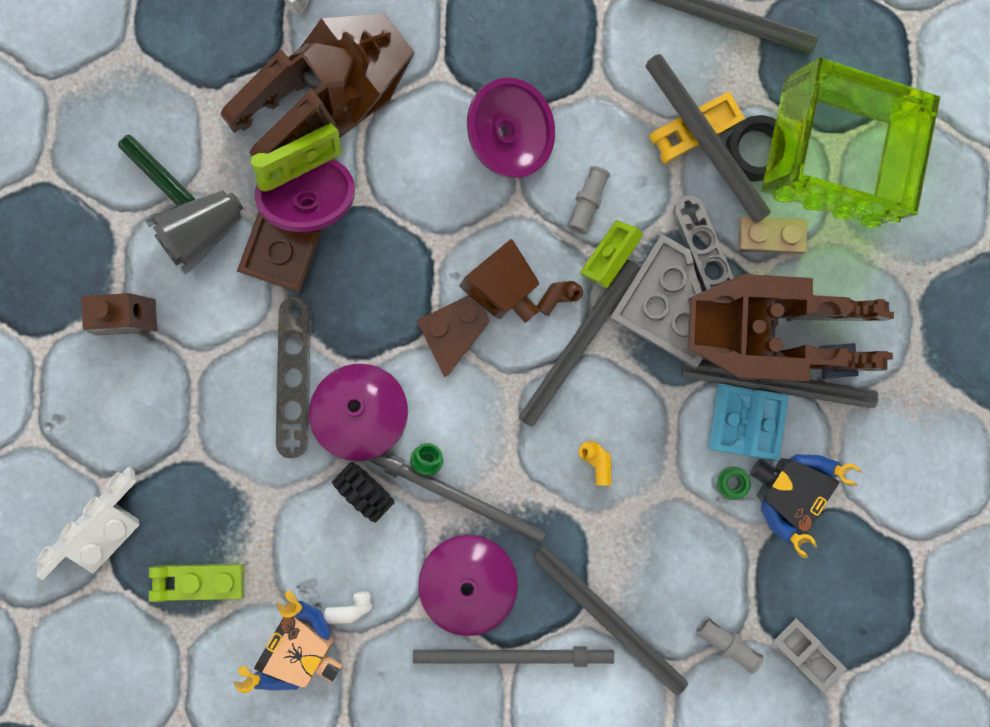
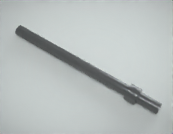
M383 454L375 459L368 460L384 468L385 473L395 478L399 475L540 544L546 535V531L434 477L416 472L413 467L404 464L405 460L398 456L392 455L390 457Z
M573 646V650H413V664H573L574 667H587L588 664H614V650H587V646Z

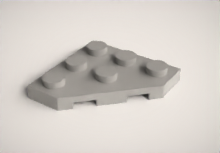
M661 234L613 312L611 320L697 369L703 358L687 349L690 297L702 291L695 273L691 251Z

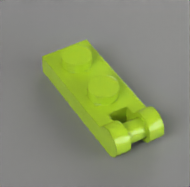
M330 123L268 154L258 153L252 156L250 162L253 171L256 173L255 180L258 189L262 191L273 190L342 155L338 129Z
M245 564L157 565L149 567V578H152V590H149L148 599L150 602L242 599L245 597ZM166 577H175V588H166Z

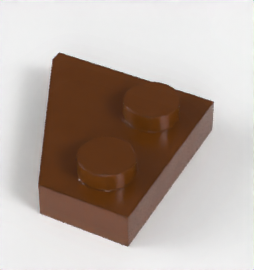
M469 295L417 320L444 377L451 374L454 367L490 323L483 306Z

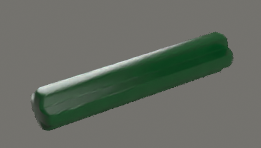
M128 134L118 142V147L177 206L195 200L134 137Z

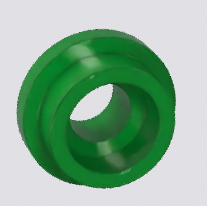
M431 443L419 445L413 450L410 457L411 466L422 475L438 473L444 461L441 450Z
M727 467L717 477L718 491L727 499H741L750 490V477L746 471L739 467ZM731 477H735L738 480V485L735 489L728 487V480Z

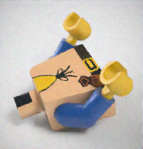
M292 591L285 592L286 599L291 603L285 606L278 602L276 603L279 613L283 618L254 667L257 672L253 674L247 666L239 667L238 673L241 676L248 677L243 682L234 681L233 684L236 689L241 693H248L254 688L270 691L297 690L300 687L306 688L315 673L333 683L342 664L326 655L334 639L330 636L331 629L320 609L304 601H298Z

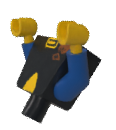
M796 454L790 459L781 458L775 467L763 459H759L751 469L750 475L763 483L757 498L762 502L760 510L769 529L789 545L794 544L800 557L808 558V555L800 550V546L808 542L817 548L815 540L812 536L807 535V533L839 485L840 481L835 478L839 476L846 485L854 487L858 484L847 480L846 474L851 470L862 473V471L854 464L849 463L842 466L840 462L820 455Z

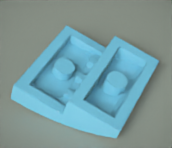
M718 384L708 449L779 461L789 396L763 390H751Z

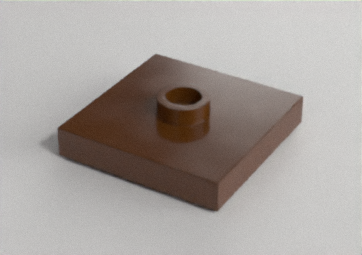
M258 211L237 272L301 294L322 232L320 230L293 232L280 229L267 222Z

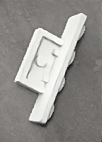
M127 467L122 473L117 472L113 475L99 498L93 497L84 507L82 516L76 522L70 521L63 528L59 535L60 539L52 547L48 545L40 552L36 559L37 578L44 580L65 557L94 574L139 526V519L116 503L135 484L134 469Z

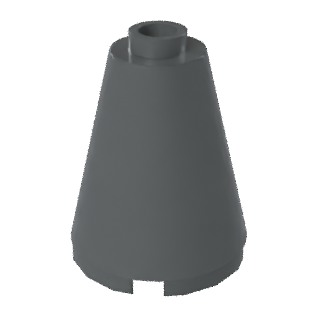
M222 190L152 214L145 219V222L149 228L155 224L153 227L157 233L154 235L176 266L180 263L184 264L181 267V272L185 275L242 218L239 211L243 209V206L232 192L227 195Z

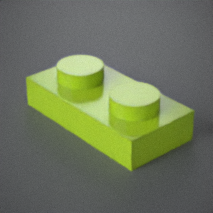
M616 220L584 265L580 274L586 280L608 288L644 234L637 227Z

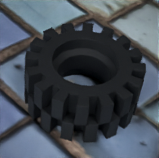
M350 462L332 481L339 494L345 497L346 501L354 506V509L358 512L360 511L365 518L374 523L395 503L390 494L368 472L354 462Z

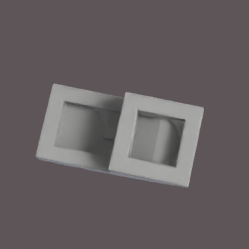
M797 618L773 641L823 693L847 670Z

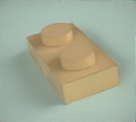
M741 217L739 219L738 251L804 254L807 252V220L764 218L760 222L755 223L751 217Z

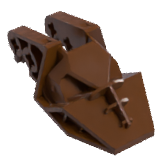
M385 13L321 18L296 52L287 57L283 50H280L224 106L221 111V117L234 133L240 129L245 131L252 126L251 122L253 119L251 117L263 107L275 109L279 106L278 101L295 89L298 92L300 89L306 88L302 81V74L311 68L322 84L314 90L312 88L307 90L308 93L254 144L250 150V155L254 156L258 153L268 154L330 123L338 129L339 138H341L391 100L414 55V51Z
M743 274L690 297L687 349L740 380L809 382L810 369L887 371L888 360H893V353L888 351L853 352L849 351V349H822L811 347V345L781 350L783 342L781 339L775 338V327L778 326L779 319H786L789 322L794 320L887 321L894 319V312H890L889 302L885 301V299L854 301L850 297L813 295V278Z

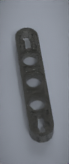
M296 297L284 300L278 311L276 449L285 458L300 457L306 452L309 444L311 311L306 302ZM294 304H297V308L303 310V314L298 315L296 318V326L299 328L303 327V332L297 330L286 331V326L293 327V318L287 315V311L293 310ZM292 336L300 337L303 342L302 350L297 354H290L286 350V342ZM296 368L302 373V381L298 386L290 387L285 382V375L290 369ZM291 401L298 402L302 409L301 415L296 420L288 419L284 413L285 406ZM284 424H301V430L294 429V439L300 440V447H295L294 453L290 452V447H285L284 445L285 440L291 438V429L284 430Z

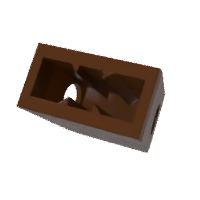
M512 239L466 275L459 285L464 292L497 319L503 318L513 309L523 322L527 323L540 311L528 297L539 286V281Z
M131 293L83 296L81 299L83 330L92 335L157 332L156 299ZM136 307L139 310L138 319L135 318L133 313Z

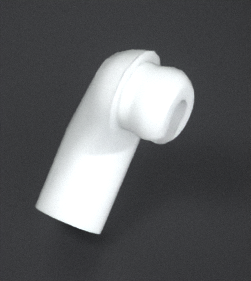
M368 591L355 593L353 595L354 604L348 607H327L324 612L326 622L328 624L354 623L371 612L373 607L371 594Z

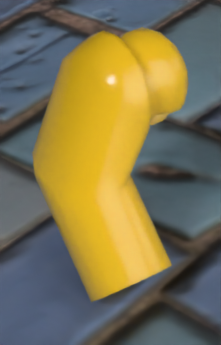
M586 441L581 444L578 454L581 459L587 461L595 468V485H612V459L610 453L594 441Z

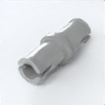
M590 167L584 187L576 195L575 200L577 204L570 221L567 223V227L576 233H587L593 213L601 205L600 196L610 176V173L601 167Z
M708 616L700 622L696 635L719 649L721 656L724 658L730 657L746 668L751 674L761 667L764 660L763 655L743 643L737 633H729Z

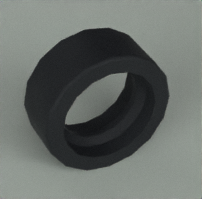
M765 115L750 116L741 121L729 135L725 145L745 175L752 182L766 180L775 175L789 159L792 148L790 134L784 125L775 118ZM750 131L764 132L771 137L776 146L775 158L766 166H752L739 153L740 140L743 135Z

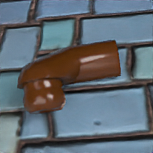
M575 281L552 283L537 304V307L541 313L549 316L557 303L580 300L583 296V289Z

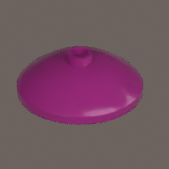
M504 77L487 83L473 97L467 113V134L475 155L486 168L502 177L521 178L538 171L549 159L555 142V122L547 101L535 87L521 79ZM498 128L503 131V137L500 136Z
M332 159L270 191H262L258 189L256 184L254 195L259 213L267 222L287 231L309 232L325 228L337 222L349 211L355 198V185L349 170L340 162Z
M350 364L331 372L315 389L309 406L311 430L319 444L330 454L340 459L354 462L372 460L388 452L401 438L408 420V403L401 385L390 373L370 364ZM359 402L361 404L359 411L350 412L349 408L352 403Z
M459 535L440 543L427 556L420 571L418 590L425 612L436 625L456 635L474 636L491 631L506 619L517 597L518 581L513 562L498 544L478 535ZM464 583L473 585L474 591L471 594H464L462 592L461 586Z

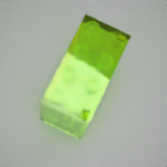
M819 57L787 76L784 80L761 192L773 195V199L779 202L790 203L795 201L802 203L803 208L807 210H826L832 212V216L838 219L848 220L854 218L860 220L861 225L870 228H879L882 224L888 222L899 223L903 218L917 215L940 96ZM817 102L888 124L874 195L803 174Z

